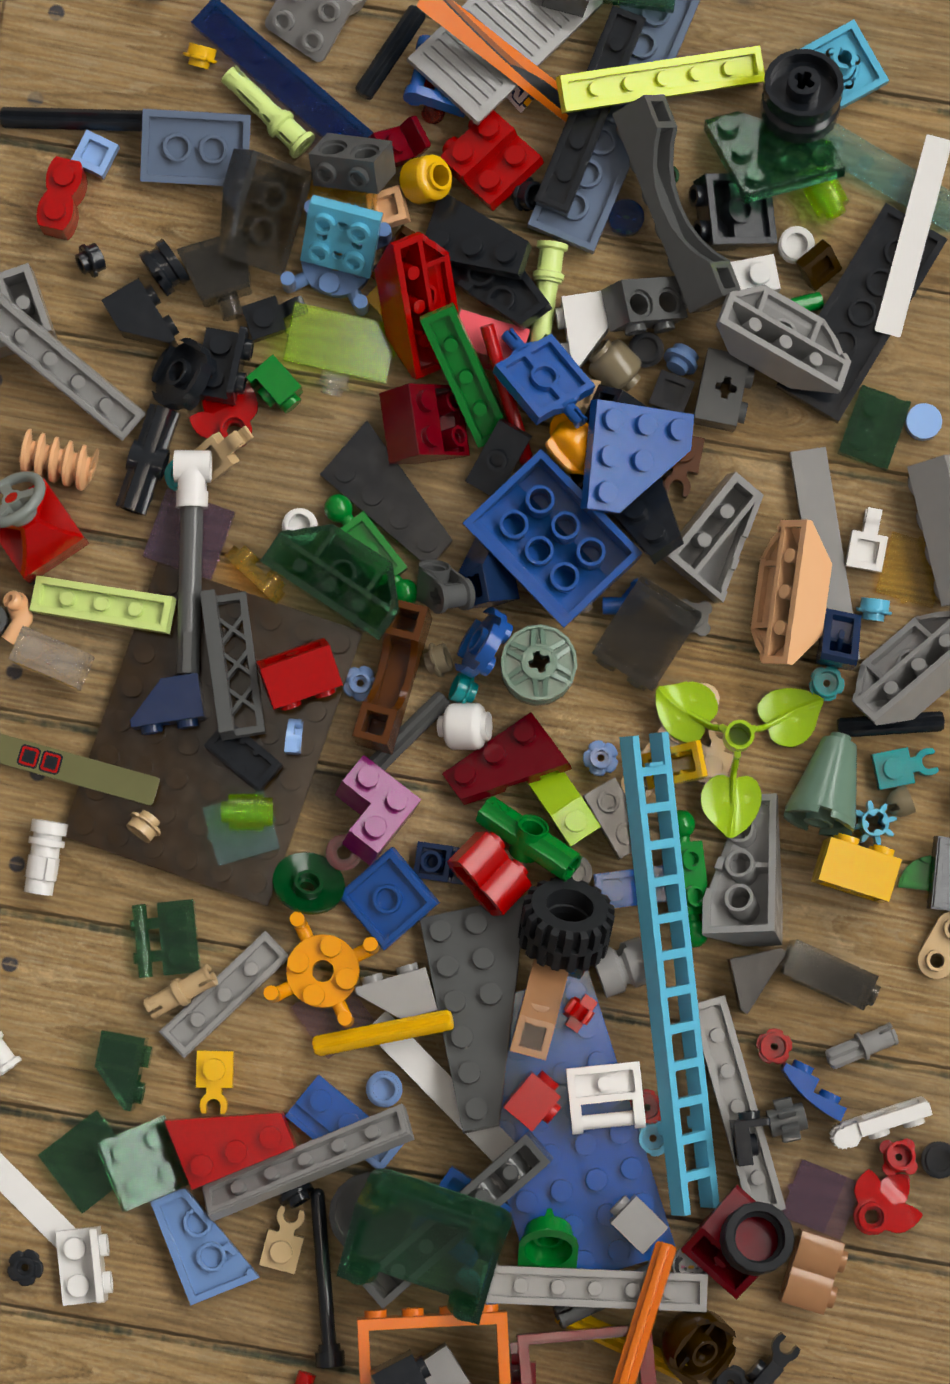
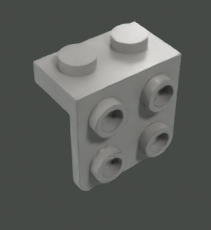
M276 0L265 20V26L315 62H321L326 59L348 17L360 11L366 0Z

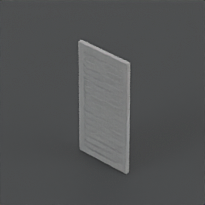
M468 0L462 8L539 67L605 3V0H589L583 17L542 7L543 0ZM442 26L407 58V62L477 126L518 87L517 84Z

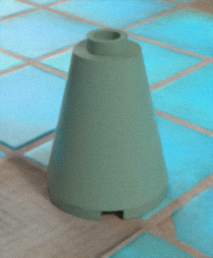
M832 732L830 736H824L820 740L785 806L784 819L790 824L806 831L808 826L811 825L820 828L819 835L834 837L838 833L851 836L852 832H854L856 827L857 745L851 741L852 738L849 735Z

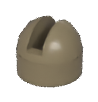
M905 785L893 790L887 796L886 804H896V806L889 810L892 815L903 817L916 812L911 795Z

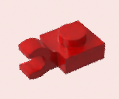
M584 994L581 1000L576 996L571 998L563 1009V1015L568 1017L565 1025L578 1033L582 1025L585 1024L587 1026L595 1013L592 1011L598 1002L587 994Z

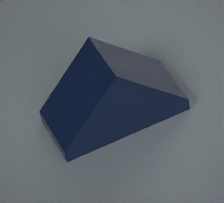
M826 608L823 635L819 639L815 664L849 671L856 667L862 615Z

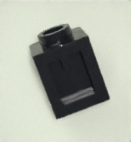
M760 1110L738 1112V1119L729 1120L735 1165L739 1167L754 1165L753 1156L759 1155L756 1133L750 1134L749 1127L771 1125L770 1117L760 1116Z

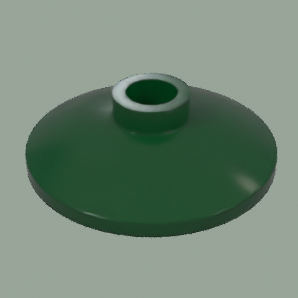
M300 852L285 857L278 863L272 876V886L277 898L289 909L307 915H317L332 910L341 901L345 889V882L341 871L332 867L326 857L310 852Z

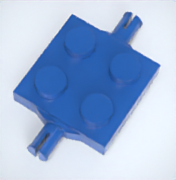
M513 328L505 331L501 339L504 340L513 352L508 358L495 364L493 374L536 425L554 415L564 413L576 429L583 426L588 418L577 407L576 403L593 394L594 383L552 333L539 341L524 343Z

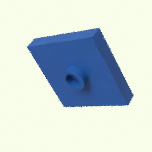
M394 847L386 851L346 886L341 899L370 935L378 941L379 946L383 950L388 949L440 903Z

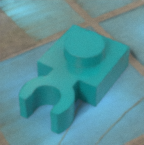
M908 747L872 754L871 759L878 790L914 784L915 778L913 773L916 772L923 776H932L938 773V767L928 769L922 763L923 757L934 754L935 750L933 748L922 749L915 757H910Z

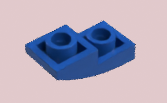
M796 1059L793 1060L792 1065L785 1062L782 1063L780 1070L792 1087L815 1108L841 1122L847 1108L839 1105L841 1097L821 1088L819 1094L814 1093L819 1078L811 1075L814 1068Z

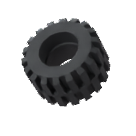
M558 877L550 878V881L542 880L537 882V886H532L528 890V894L525 895L518 928L519 945L521 949L526 950L525 954L530 959H536L537 964L543 967L545 965L550 966L551 970L559 971V969L566 970V972H575V969L584 971L588 970L590 965H598L601 958H605L615 919L614 905L610 904L611 900L607 895L601 894V889L596 886L591 887L588 885L589 882L583 880L575 881L573 878H570L564 882Z

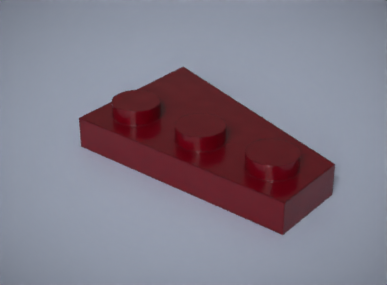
M530 712L485 743L482 748L475 750L443 772L442 775L463 805H467L503 793L507 787L525 781L530 784L541 780L543 775L558 770L562 773L571 770L572 767L532 712Z

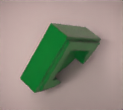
M932 855L924 856L911 862L901 873L897 887L928 891Z

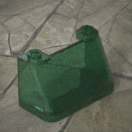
M390 1169L373 1170L355 1203L336 1276L356 1285H364L373 1282L379 1272L417 1284L449 1295L447 1308L454 1317L461 1321L479 1325L510 1232L512 1216L506 1209Z

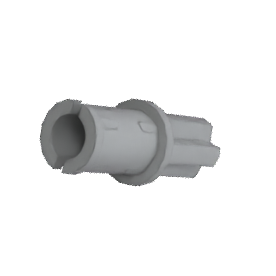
M888 1022L864 1034L855 1033V1038L825 1051L828 1064L833 1069H838L861 1058L869 1060L870 1055L898 1045L899 1040L895 1029H892V1024Z

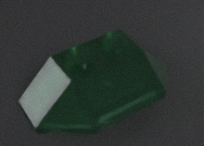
M334 524L307 527L293 531H280L260 560L261 563L294 588L354 628L379 641L400 612L393 563Z

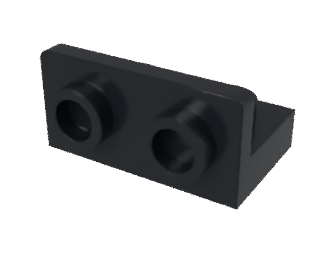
M240 326L239 333L206 327L203 345L210 351L211 358L216 360L217 369L215 374L209 378L206 388L200 395V400L235 406L237 395L244 394L247 373L243 372L245 361H251L254 340L249 339L248 327Z

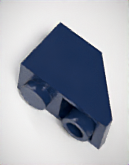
M475 538L458 572L468 578L474 586L475 603L472 609L495 607L520 599L516 579Z
M198 673L161 678L131 718V728L134 730L141 729V735H151L163 732L162 726L177 724V729L198 727V720L207 719L200 675Z

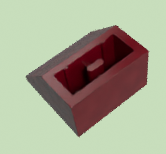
M408 383L379 393L389 464H421L470 456L465 418L449 385Z
M738 1185L701 1222L681 1248L684 1254L736 1300L759 1277L742 1274L731 1267L722 1254L719 1242L721 1227L728 1215L744 1204L756 1202ZM751 1217L740 1223L736 1230L735 1241L737 1248L743 1256L750 1260L762 1261L774 1254L778 1245V1235L776 1229L769 1221L760 1217Z

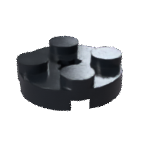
M183 338L180 341L184 343L177 347L169 346L157 360L151 381L156 383L157 393L152 391V394L158 403L171 410L184 408L191 411L198 405L200 395L206 388L209 378L215 374L217 362L211 358L210 351L206 346L191 338Z

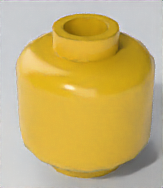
M430 154L410 159L406 162L400 171L399 183L404 196L410 202L419 205L441 200L448 195L452 187V173L448 164L440 156Z

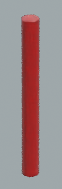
M491 323L481 326L480 331L493 371L495 364L504 360L494 324ZM494 375L507 421L525 431L516 400ZM529 443L519 459L520 465H524L533 457Z

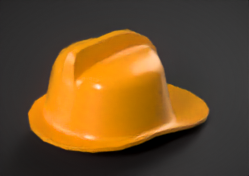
M561 413L554 416L550 423V438L545 443L548 456L566 474L584 475L589 424L586 422L583 426L576 429L568 417Z

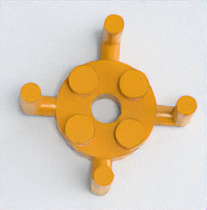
M293 912L290 915V922L301 942L288 957L286 967L287 981L276 987L272 985L267 986L263 992L264 997L269 1002L276 1003L295 994L299 1000L312 1007L333 1008L339 1024L344 1028H350L354 1024V1018L346 1000L352 995L357 986L360 974L359 962L377 954L380 949L379 943L374 937H367L362 945L352 949L346 942L336 936H314L304 915L301 912ZM321 961L329 962L334 969L331 979L325 982L317 981L313 976L314 966Z

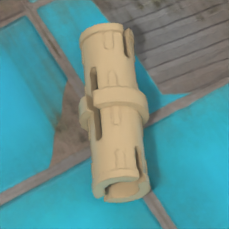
M206 964L182 979L177 977L171 980L170 986L144 999L147 1012L153 1010L150 1016L156 1020L159 1016L179 1005L187 1006L191 1003L193 997L218 985L214 971L209 974L212 968Z

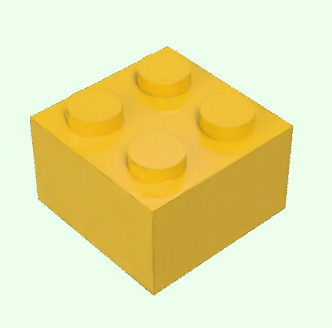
M842 833L823 840L811 882L877 903L890 901L902 859L893 857L895 850L877 844L865 848L858 845L860 839Z

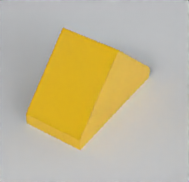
M701 740L670 747L674 785L702 780L708 776ZM651 752L641 754L643 766L645 767L644 763L652 762ZM646 776L648 790L655 789L654 776Z

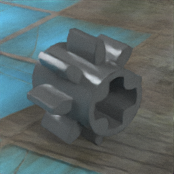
M790 1096L773 1100L774 1109L766 1110V1116L770 1117L771 1125L768 1126L772 1138L781 1136L784 1143L801 1140L800 1131L808 1129L807 1117L802 1102L793 1104Z

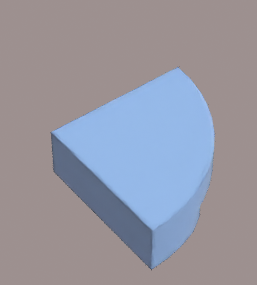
M288 719L284 752L287 755L301 754L304 723L302 719Z

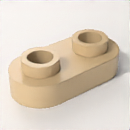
M950 911L941 914L936 919L916 956L918 970L922 975L930 979L944 978L950 973V933L948 932ZM935 953L942 957V964L938 968L933 967L930 963V958Z

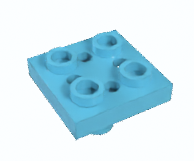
M854 19L800 48L812 49L824 54L829 50L828 54L832 55L830 58L836 62L843 74L844 90L840 102V110L887 85L889 82L887 75ZM853 83V87L851 89L845 88V86L849 87Z
M312 195L309 202L300 261L370 279L383 213L359 207L356 204L351 205V203ZM334 251H336L337 253H342V255H336Z

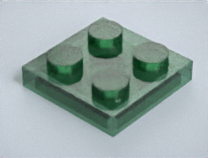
M165 1115L95 1144L122 1213L189 1185L164 1122L167 1120Z

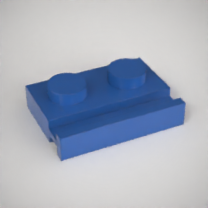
M320 1074L285 1115L312 1139L370 1117Z

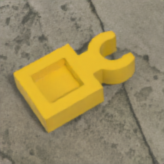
M197 1050L196 1088H206V1094L200 1101V1111L202 1114H206L208 1102L211 1099H216L221 1105L220 1114H226L228 1100L223 1095V1088H233L234 1051Z

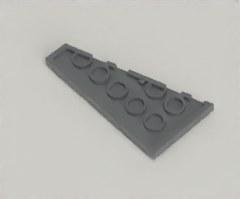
M525 896L520 897L504 915L492 916L480 905L427 916L420 920L438 1011L449 1010L453 1016L454 1028L442 1033L463 1134L500 1126L521 949L518 928Z

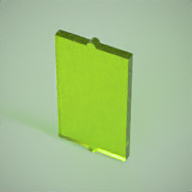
M294 302L290 326L285 329V334L288 336L283 361L386 383L390 360L395 356V352L392 351L393 347L386 338L383 322Z

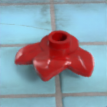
M246 383L244 394L237 395L235 406L202 400L204 411L189 417L194 431L205 439H208L217 432H220L225 439L229 435L227 430L231 426H238L241 429L246 425L252 433L250 422L258 412L257 397L253 388Z
M867 1169L860 1175L854 1187L858 1204L853 1211V1221L859 1231L867 1235H878L884 1230L900 1234L908 1231L920 1221L923 1216L922 1213L915 1207L906 1204L910 1190L909 1175L895 1174L891 1177L886 1176L881 1181L870 1169ZM871 1209L877 1212V1220L873 1223H867L865 1213Z

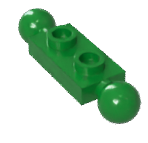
M335 494L330 496L324 504V513L330 521L342 524L343 527L337 530L335 535L379 591L389 584L392 601L394 598L415 604L417 601V585L409 579H402L400 576L408 567L364 511L354 517L352 515V503L345 495Z
M677 810L692 948L702 946L708 939V937L702 935V921L699 918V914H702L703 897L708 888L703 841H690V835L695 830V819L688 811Z

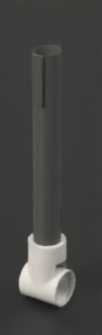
M174 450L173 478L174 482H178L175 508L180 509L176 674L198 673L200 675V591H202L203 512L205 509H208L207 483H211L212 452L210 450Z

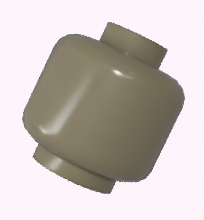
M606 339L588 357V360L591 362L589 373L596 380L601 381V385L623 389L625 392H628L641 378L638 374L642 364L641 359L622 340L617 339L610 342Z

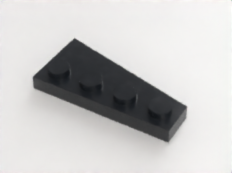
M368 421L361 426L321 472L320 476L339 493L348 497L352 504L359 510L364 511L372 521L420 562L423 560H438L453 542L399 464H389L387 447Z

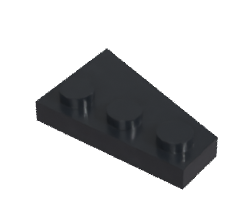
M446 195L443 199L436 202L425 234L429 239L449 252L451 266L518 280L522 279L532 249L529 241L450 195Z
M451 266L454 286L523 330L553 309L525 270L522 279L518 280Z
M662 476L622 512L610 513L654 565L684 544Z

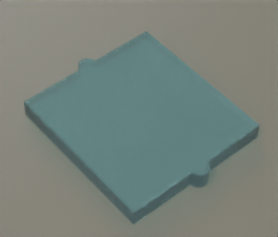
M264 790L260 794L256 792L202 808L209 831L207 839L212 841L218 866L280 849L273 824L276 818L270 813Z

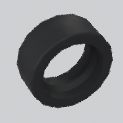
M757 1201L744 1204L728 1215L721 1227L719 1242L722 1254L731 1267L742 1274L759 1276L771 1273L787 1261L793 1251L794 1233L791 1222L783 1211L772 1204ZM747 1218H764L777 1231V1249L766 1260H750L743 1256L737 1248L735 1241L736 1230L740 1223Z

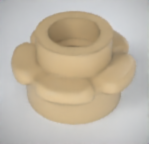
M142 810L140 814L137 812L130 814L132 818L126 826L136 837L146 843H150L155 836H160L161 831L158 828L160 821L150 812Z

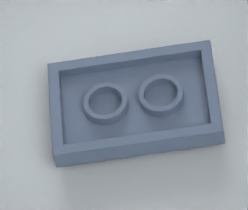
M143 109L140 181L248 187L251 115Z

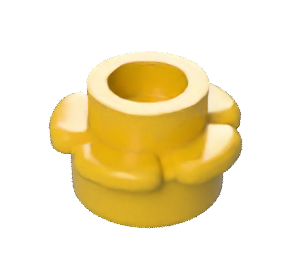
M189 42L187 53L183 52L184 56L189 57V65L209 70L210 63L217 64L215 60L217 49Z

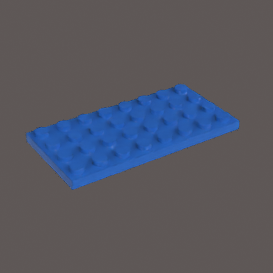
M585 970L581 977L579 975L583 971L568 975L546 1060L509 1050L500 1127L516 1142L529 1131L524 1124L503 1108V1104L530 1071L538 1075L542 1070L560 1085L556 1092L561 1096L557 1101L561 1105V1109L548 1124L542 1120L531 1131L553 1156V1160L508 1199L507 1202L513 1207L510 1212L519 1241L523 1236L527 1223L533 1218L545 1216L547 1208H552L554 1216L561 1217L570 1223L573 1235L577 1238L579 1245L577 1268L620 1270L650 1260L657 1241L674 1246L675 1243L646 1151L639 1144V1129H635L634 1125L583 1130L584 1134L572 1135L566 1068L617 1063L599 1003L592 1012L595 1014L588 1025L583 1024L578 1033L565 1025L568 1017L563 1015V1009L571 998L576 996L581 1000L583 995L587 994L598 1002L589 971ZM526 989L517 991L515 995L509 1049ZM629 1100L581 1105L582 1115L632 1110ZM634 1194L637 1195L669 1227L644 1254L638 1251L609 1221L613 1217L610 1209L624 1195L629 1199Z

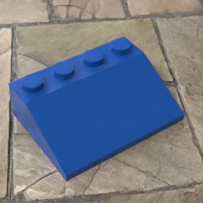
M540 449L462 524L534 599L565 628L640 559L642 551L604 512L581 509L582 490Z

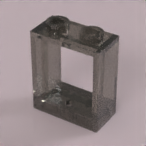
M798 939L789 941L785 950L787 953L781 960L776 974L855 1010H864L868 1005L873 1006L881 986L876 984L879 976Z

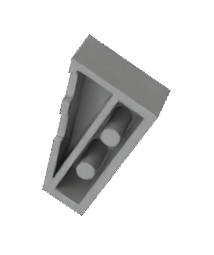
M737 472L727 474L682 529L681 535L684 544L662 560L714 603H724L731 577L737 568L740 553L746 538L749 536L764 495Z

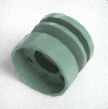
M543 624L526 626L515 632L504 646L500 663L502 681L508 692L520 702L533 706L548 705L562 698L572 686L578 666L576 650L570 639L557 628ZM535 655H539L541 660L547 659L549 661L544 667V672L539 673L537 668L529 667L533 663Z

